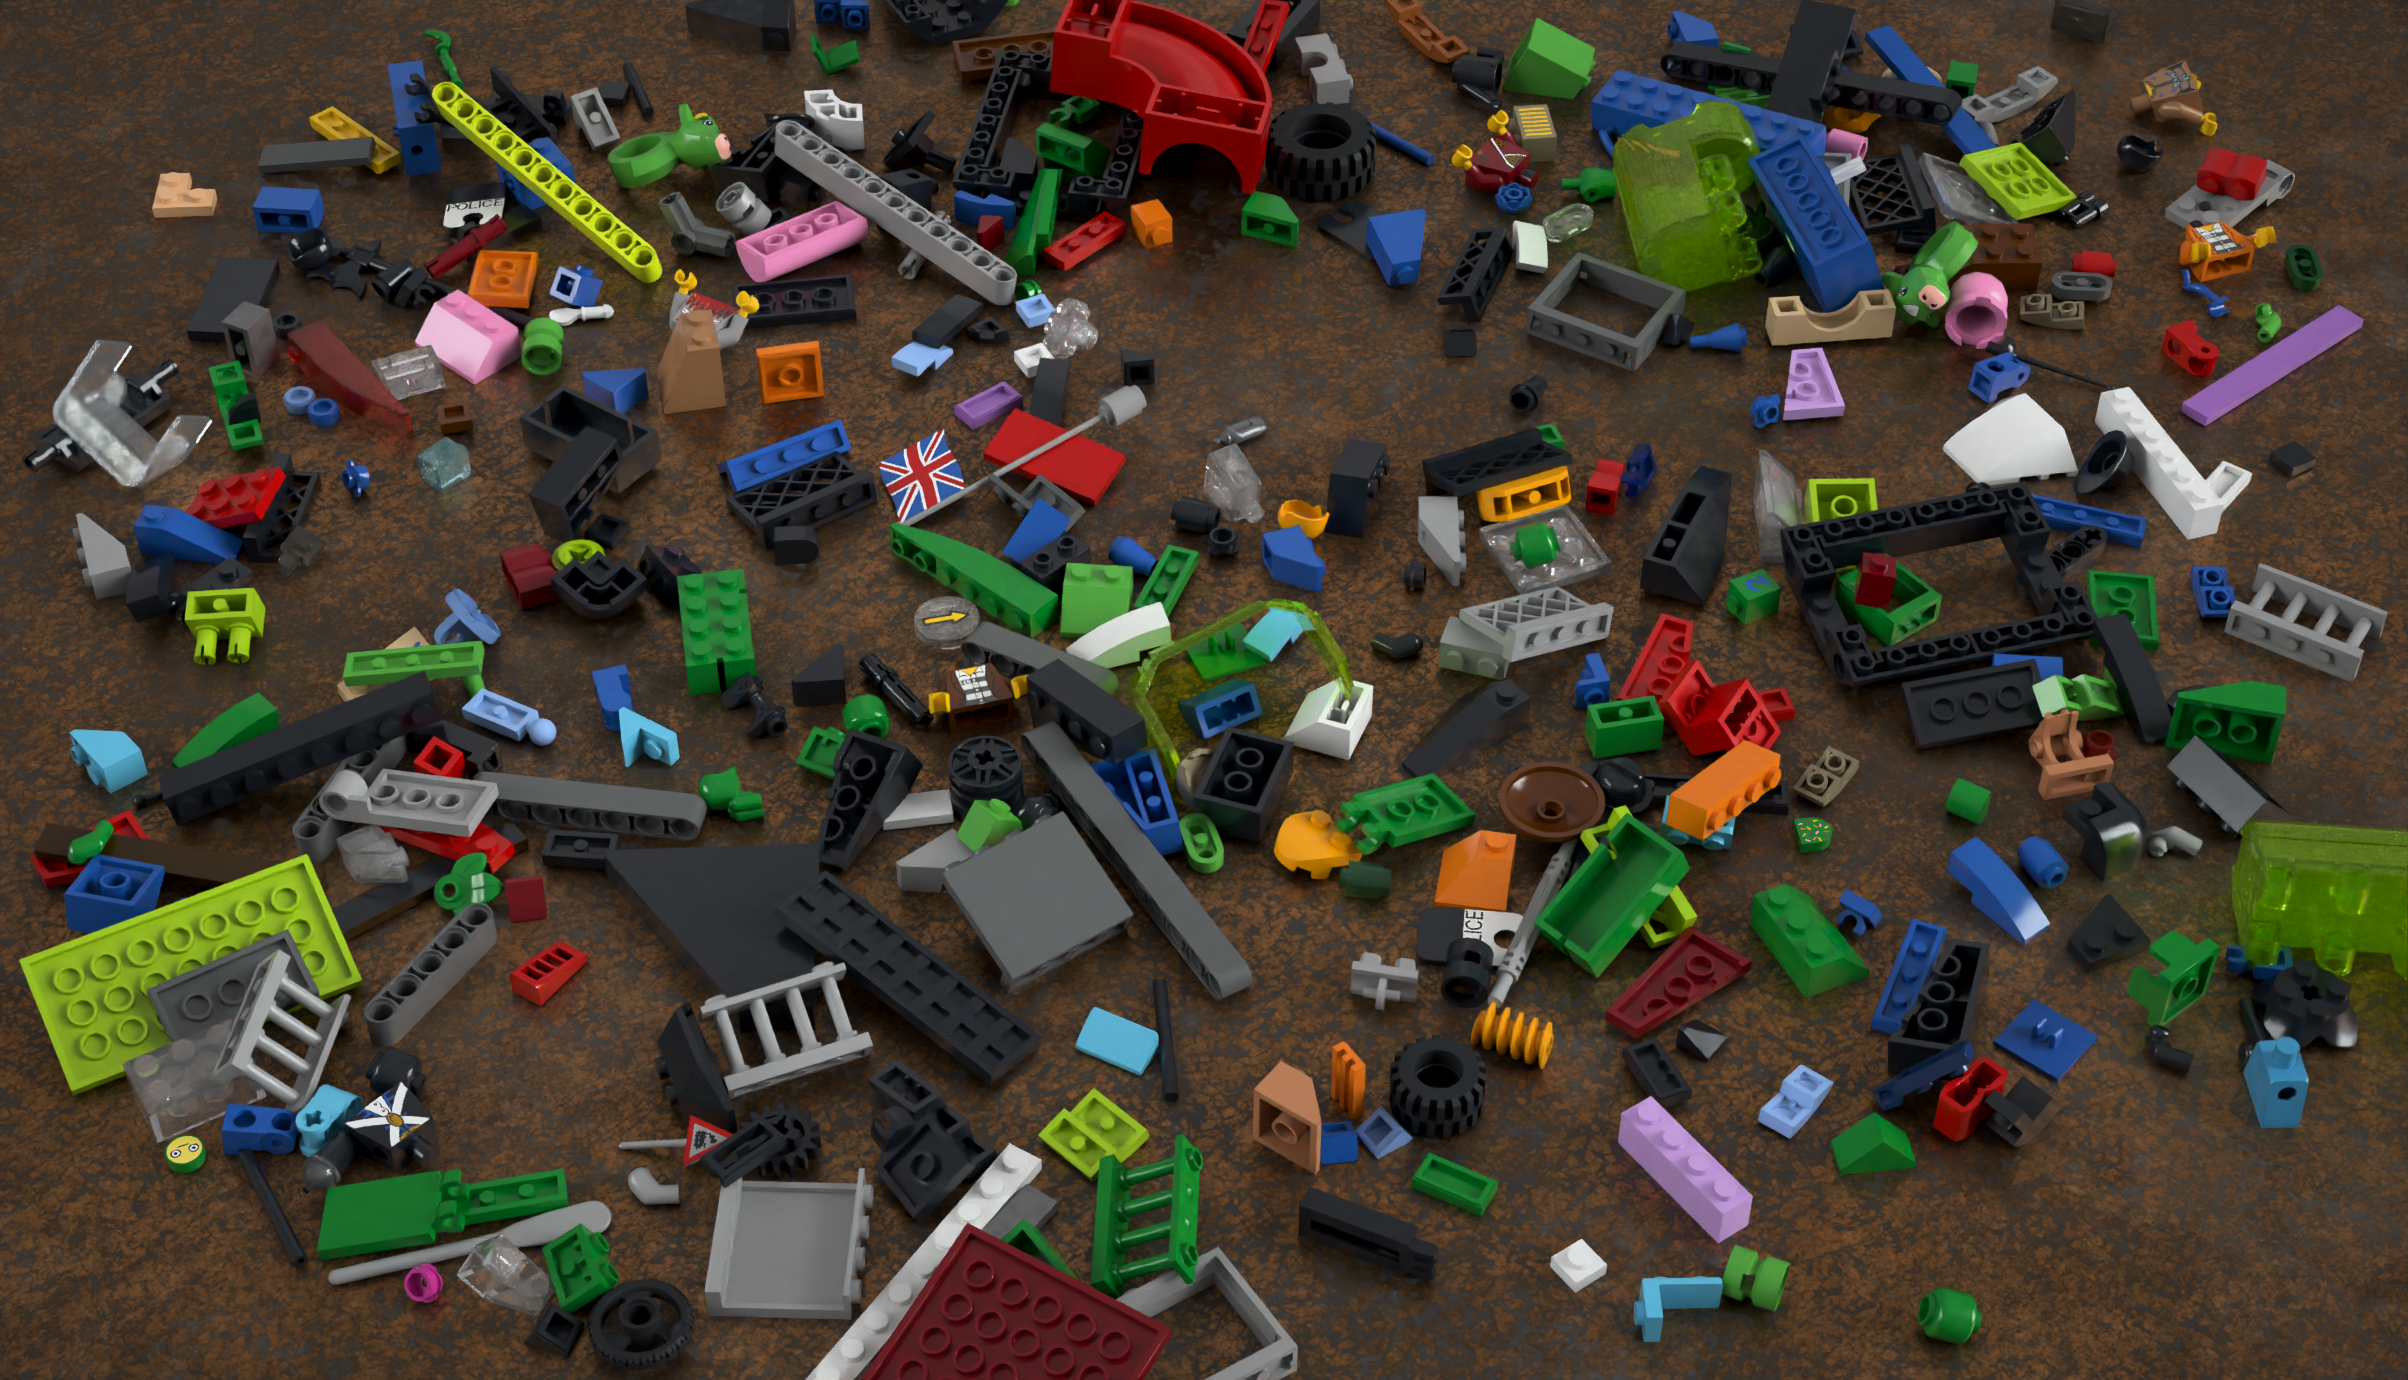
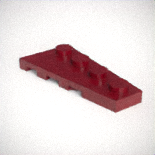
M1690 926L1606 1011L1605 1021L1636 1039L1749 972L1752 961Z

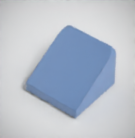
M1382 1105L1355 1130L1357 1136L1378 1159L1413 1139L1398 1120Z

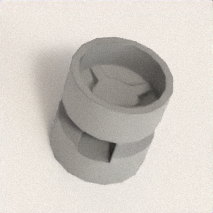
M737 182L729 186L722 192L716 202L717 211L727 221L732 222L734 228L744 237L762 231L772 216V211L759 198H755V194L743 182Z

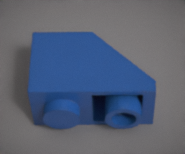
M1672 11L1671 22L1667 24V35L1669 39L1673 40V43L1687 42L1718 48L1719 37L1712 23L1680 11Z
M1299 525L1262 534V559L1273 579L1314 592L1322 591V577L1326 575L1325 563L1322 557H1317L1311 538L1304 535Z

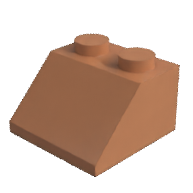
M1280 1061L1254 1088L1253 1139L1316 1174L1320 1170L1321 1116L1313 1080L1302 1070L1293 1068Z

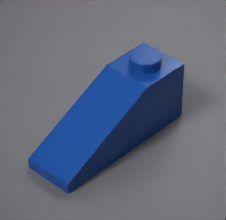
M146 504L133 525L140 553L146 556L157 557L171 552L174 559L220 564L228 557L237 561L245 547L243 539L177 508Z

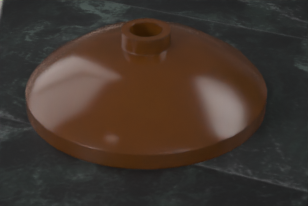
M1544 761L1520 767L1504 780L1499 791V809L1505 821L1520 834L1537 841L1560 843L1578 839L1583 830L1599 825L1605 811V796L1599 783L1584 770L1566 763Z

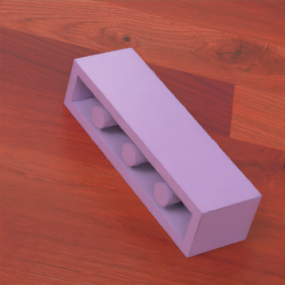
M1652 1096L1621 1113L1618 1143L1717 1243L1748 1226L1753 1196Z

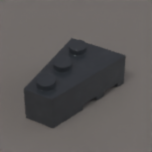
M585 426L579 435L573 438L562 455L552 463L551 468L533 485L528 494L545 535L563 543L580 539L576 534L585 519L591 521L595 513L591 510V507L599 493L606 494L624 461L616 438Z

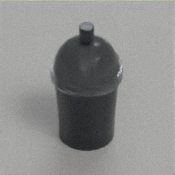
M337 1131L313 1156L308 1157L303 1164L304 1169L302 1172V1177L306 1184L302 1189L304 1193L309 1194L311 1190L325 1191L337 1185L340 1181V1176L359 1152L358 1143L353 1137L345 1132Z

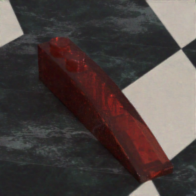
M321 320L287 333L290 345L287 347L288 356L294 364L298 363L302 367L308 379H313L332 398L360 417L405 438L414 437L410 412Z

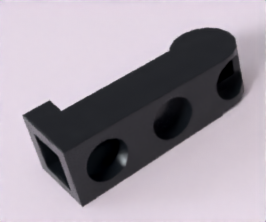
M444 719L411 732L414 749L419 753L422 752L433 736L463 752L470 780L478 772H497L503 766L499 742Z

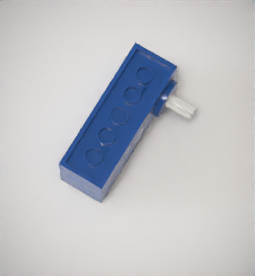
M1800 134L1748 159L1761 200L1766 205V215L1774 222L1776 232L1784 246L1788 247L1794 254L1795 264L1825 313L1845 307L1855 298L1859 291L1885 289L1870 240L1836 186L1866 171L1860 156L1829 170L1823 158L1815 155L1804 135Z

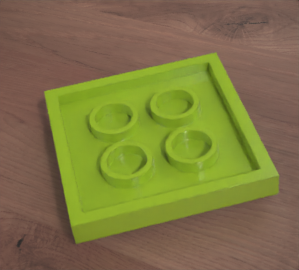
M2021 142L1966 154L1959 163L1967 171L1968 176L1977 181L1986 190L1988 196L1995 199L2005 209L2006 213L2015 220L2060 210L2078 198Z

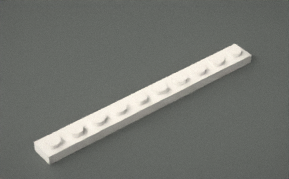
M1009 1143L805 1380H861L965 1225L969 1223L983 1230L1026 1184H1030L1042 1170L1041 1159Z

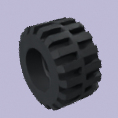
M1432 1035V1039H1426L1423 1036L1416 1038L1415 1044L1408 1042L1403 1046V1051L1396 1053L1394 1062L1391 1065L1389 1104L1392 1105L1391 1111L1394 1117H1399L1401 1125L1404 1127L1410 1125L1411 1132L1418 1135L1420 1132L1427 1133L1426 1137L1435 1138V1134H1442L1443 1138L1451 1137L1452 1132L1458 1134L1465 1132L1466 1125L1473 1127L1477 1123V1116H1481L1483 1112L1486 1067L1485 1063L1480 1061V1054L1477 1051H1470L1469 1044L1465 1042L1459 1044L1456 1042L1457 1038L1448 1036V1039H1441L1440 1035ZM1438 1084L1447 1086V1088H1433L1427 1085Z

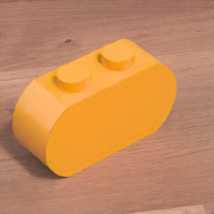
M1564 465L1476 491L1480 518L1489 522H1506L1567 504L1571 500L1567 466Z

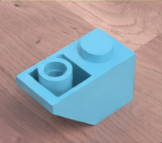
M75 729L69 732L73 743L70 753L78 766L85 765L92 781L96 785L101 783L110 794L148 775L141 750L125 732Z

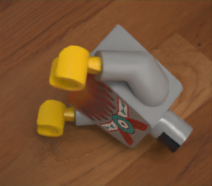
M682 269L677 270L675 281L680 288L679 292L674 294L670 310L669 328L672 333L680 314L695 310H712L719 349L721 350L736 344L749 320L746 318L747 315L753 314L758 310V300L753 295L750 297L746 291H742L736 297V303L741 308L738 309L695 292L689 296L687 295L688 291L694 289L697 285L696 277L690 271L689 278L683 282L685 274Z

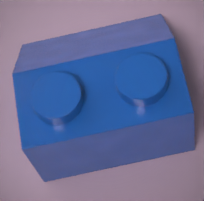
M100 854L94 856L64 893L67 928L90 934L155 910L165 874V867Z

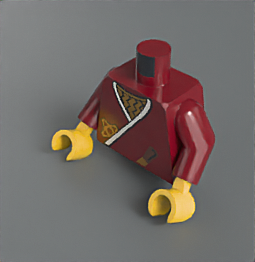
M1499 110L1496 115H1492L1487 122L1488 129L1492 132H1498L1500 136L1493 135L1474 154L1467 145L1462 144L1452 156L1454 166L1465 168L1466 186L1498 194L1501 186L1518 183L1533 189L1538 182L1539 173L1529 169V152L1518 144L1511 130L1507 131L1505 128L1509 118L1503 110Z

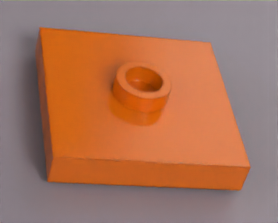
M818 341L756 349L762 404L824 396Z

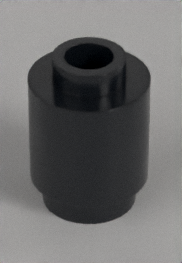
M1182 496L1179 502H1174L1171 512V520L1175 521L1176 528L1207 534L1208 531L1211 532L1214 528H1217L1221 516V508L1214 506L1213 502Z

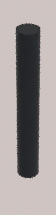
M631 62L624 63L623 71L644 116H652L654 109Z

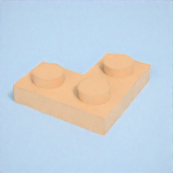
M170 172L160 174L152 207L154 218L214 216L217 202L216 190L202 188L190 190L192 185L190 173Z

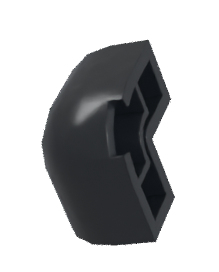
M599 550L583 564L574 558L551 578L553 593L576 613L589 620H609L621 614L644 594L647 588V578L624 558L614 564Z
M2103 782L2096 784L2091 796L2064 807L2062 818L2085 839L2080 860L2102 882L2126 872L2140 863L2147 843L2146 820L2138 808L2113 783Z

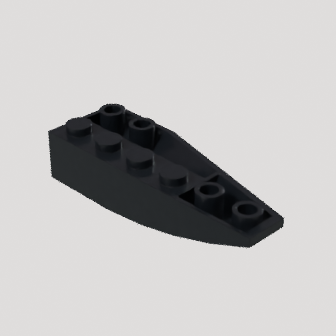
M1701 466L1691 476L1674 500L1643 558L1640 588L1703 606L1723 566L1732 479L1731 473Z

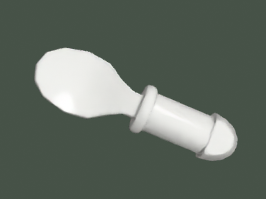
M607 304L596 307L581 306V309L560 308L551 311L549 319L556 321L560 326L571 325L578 318H582V321L598 318L609 319L614 314V309Z

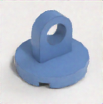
M454 589L445 596V600L453 613L435 630L434 641L437 645L471 642L477 636L486 643L493 645L501 636V631L488 614L484 613L482 615L480 613L481 610L476 609L478 607L477 603L460 589ZM458 633L454 639L446 641L448 636Z

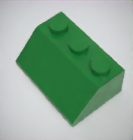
M1787 884L1754 894L1749 924L1805 998L1869 976L1870 970L1813 897Z

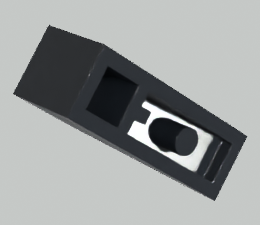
M826 134L822 139L833 146L832 135ZM792 166L778 178L781 203L809 212L826 198L827 190Z

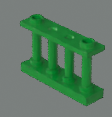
M1183 1134L1176 1135L1175 1157L1129 1170L1120 1163L1114 1154L1100 1158L1090 1285L1114 1299L1124 1294V1285L1127 1284L1128 1280L1172 1267L1187 1285L1194 1283L1195 1265L1198 1264L1196 1237L1200 1170L1203 1168V1159L1199 1149L1193 1147ZM1173 1174V1188L1130 1200L1131 1190L1134 1188V1185ZM1172 1205L1171 1220L1128 1232V1225L1132 1216ZM1170 1237L1169 1252L1126 1264V1254L1131 1247Z

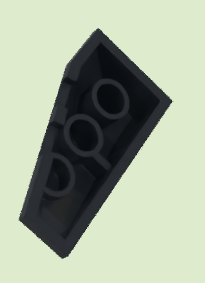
M850 728L834 758L832 767L835 775L832 788H828L826 797L829 801L826 818L821 821L817 841L821 845L822 864L846 871L884 825V821L906 798L923 767V764L907 746Z

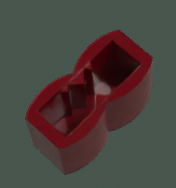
M536 541L499 552L502 572L521 610L560 599L551 589V578L559 570L552 569L553 562L548 549L543 550L539 542Z

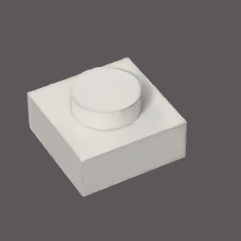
M1042 343L1014 351V361L1027 378L1036 376L1040 358L1054 359Z
M1580 1239L1552 1256L1550 1267L1576 1293L1604 1276L1607 1264L1583 1239Z

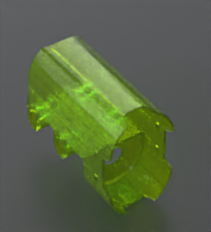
M1725 101L1697 103L1693 114L1651 129L1642 123L1632 127L1619 138L1613 148V176L1640 273L1685 289L1686 293L1708 285L1732 282L1758 272L1763 266V260L1755 239L1745 237L1751 232L1752 224L1740 197V194L1747 190L1755 181L1748 159L1760 154V150L1751 124L1748 120H1745L1741 110L1736 105Z
M2249 819L2241 827L2242 841L2237 863L2232 866V901L2237 920L2239 944L2243 946L2244 955L2248 959L2247 965L2250 968L2254 969L2255 964L2261 966L2277 965L2280 947L2314 949L2319 968L2327 970L2335 976H2344L2350 973L2356 952L2391 954L2396 971L2404 980L2408 981V829Z

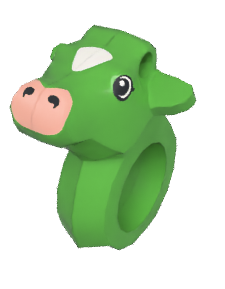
M685 103L679 105L680 127L677 131L655 132L631 138L615 147L609 153L608 160L611 172L620 186L634 188L663 178L681 164L696 170L699 168L703 170L711 169L712 163L718 164L730 157V143L726 135L719 132L714 120L710 116L694 119L688 104Z
M1953 221L1938 230L1921 247L1912 259L1907 274L1903 276L1889 271L1883 273L1882 282L1893 294L1892 299L1896 306L1895 314L1908 325H1913L1917 321H1924L1931 327L1939 325L1941 316L1938 309L1945 305L1951 296L1947 282L1962 268L1977 248L1978 241L1971 232L1967 231L1958 222Z

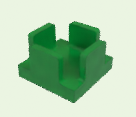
M2171 930L2150 945L2149 953L2166 965L2167 968L2160 972L2157 977H2154L2142 967L2137 966L2132 970L2127 988V993L2148 1009L2149 1013L2146 1023L2150 1026H2165L2206 996L2220 948L2217 943L2207 938L2197 945L2185 935H2180L2176 931Z

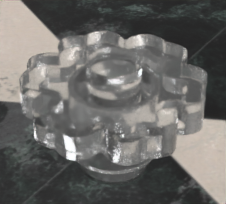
M1067 297L1065 300L1060 301L1056 311L1049 315L1048 322L1044 328V332L1047 335L1043 340V345L1052 356L1066 359L1072 356L1075 350L1088 351L1095 345L1098 338V330L1091 322L1087 321L1090 311L1086 303Z

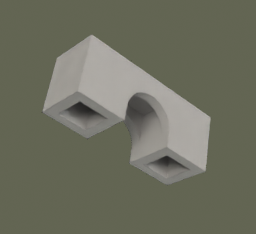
M1328 34L1296 37L1294 61L1301 76L1310 75L1309 93L1313 101L1318 102V104L1331 102L1335 105L1349 103V92L1353 91V79L1351 74H1347L1343 58H1339L1337 46L1335 43L1332 44Z

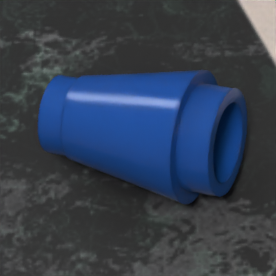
M1119 536L1108 554V559L1113 561V565L1133 567V572L1148 577L1151 576L1159 561L1130 537L1125 539Z

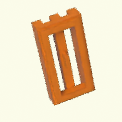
M1343 1041L1332 1048L1331 1097L1335 1101L1339 1099V1106L1343 1111L1348 1109V1117L1354 1120L1362 1116L1364 1112L1366 1065L1350 1046Z

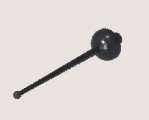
M2005 337L2002 345L1989 341L1985 351L1995 356L2010 352L2021 362L2094 384L2109 391L2115 389L2113 385L2109 386L2016 353V344L2009 337Z

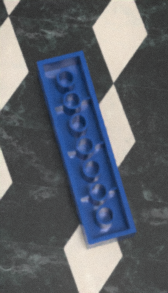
M1616 70L1591 101L1592 129L1606 131L1608 127L1612 126L1615 129L1612 135L1623 136L1750 173L1752 171L1748 162L1749 158L1800 134L1804 135L1817 157H1823L1826 150V125L1770 111L1758 106L1740 103L1732 99L1710 95L1706 92H1699L1679 85L1665 83L1653 78L1635 75L1627 71Z

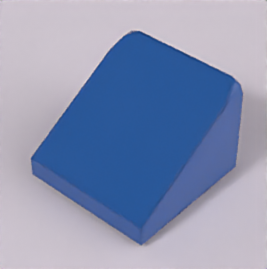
M1348 1120L1322 1123L1321 1164L1356 1161L1358 1159L1357 1134L1351 1122Z

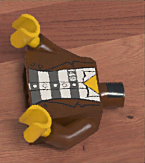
M968 658L962 659L956 663L955 670L946 673V684L939 686L936 693L928 695L930 714L941 715L945 712L949 713L951 734L1014 722L1013 700L1024 697L1028 692L1026 676L1028 675L1010 679L1004 674H999L992 664L987 663L975 666L973 660Z

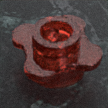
M2093 730L2088 735L2082 736L2085 749L2083 756L2085 758L2109 754L2113 761L2117 759L2118 752L2114 750L2115 738L2111 733L2105 730Z

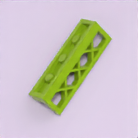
M1626 805L1614 808L1607 824L1582 831L1580 838L1590 854L1599 846L1596 841L1597 838L1607 836L1626 813L1632 816ZM1609 850L1613 860H1615L1617 855H1615L1613 851ZM1676 885L1641 926L1639 931L1652 949L1676 941L1690 926L1693 927L1698 916L1678 885ZM1650 918L1664 923L1668 931L1656 935L1649 924Z

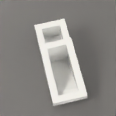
M1161 602L1154 603L1120 615L1100 625L1066 648V652L1107 669L1140 661L1139 651L1171 644L1170 623Z

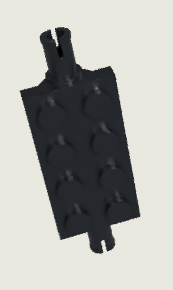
M164 358L147 372L143 370L135 376L126 373L34 436L32 439L35 449L22 456L24 466L29 471L32 470L33 473H36L55 459L78 472L173 406L171 396L162 392L160 385L179 373L176 363L172 360L169 361V358Z

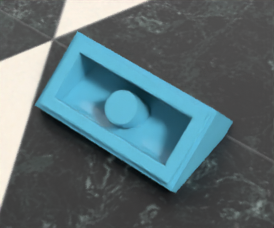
M1094 1007L1089 1013L1078 1037L1075 1049L1141 1076L1159 1051L1158 1033L1151 1029Z

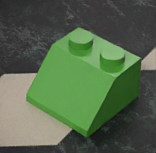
M1067 563L1063 582L1060 637L1081 638L1100 625L1131 612L1133 602V567Z

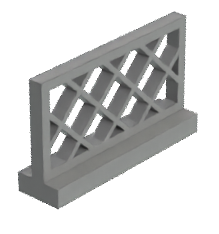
M1556 586L1460 609L1459 619L1503 645L1502 657L1510 662L1608 638L1614 607L1606 602L1589 605Z

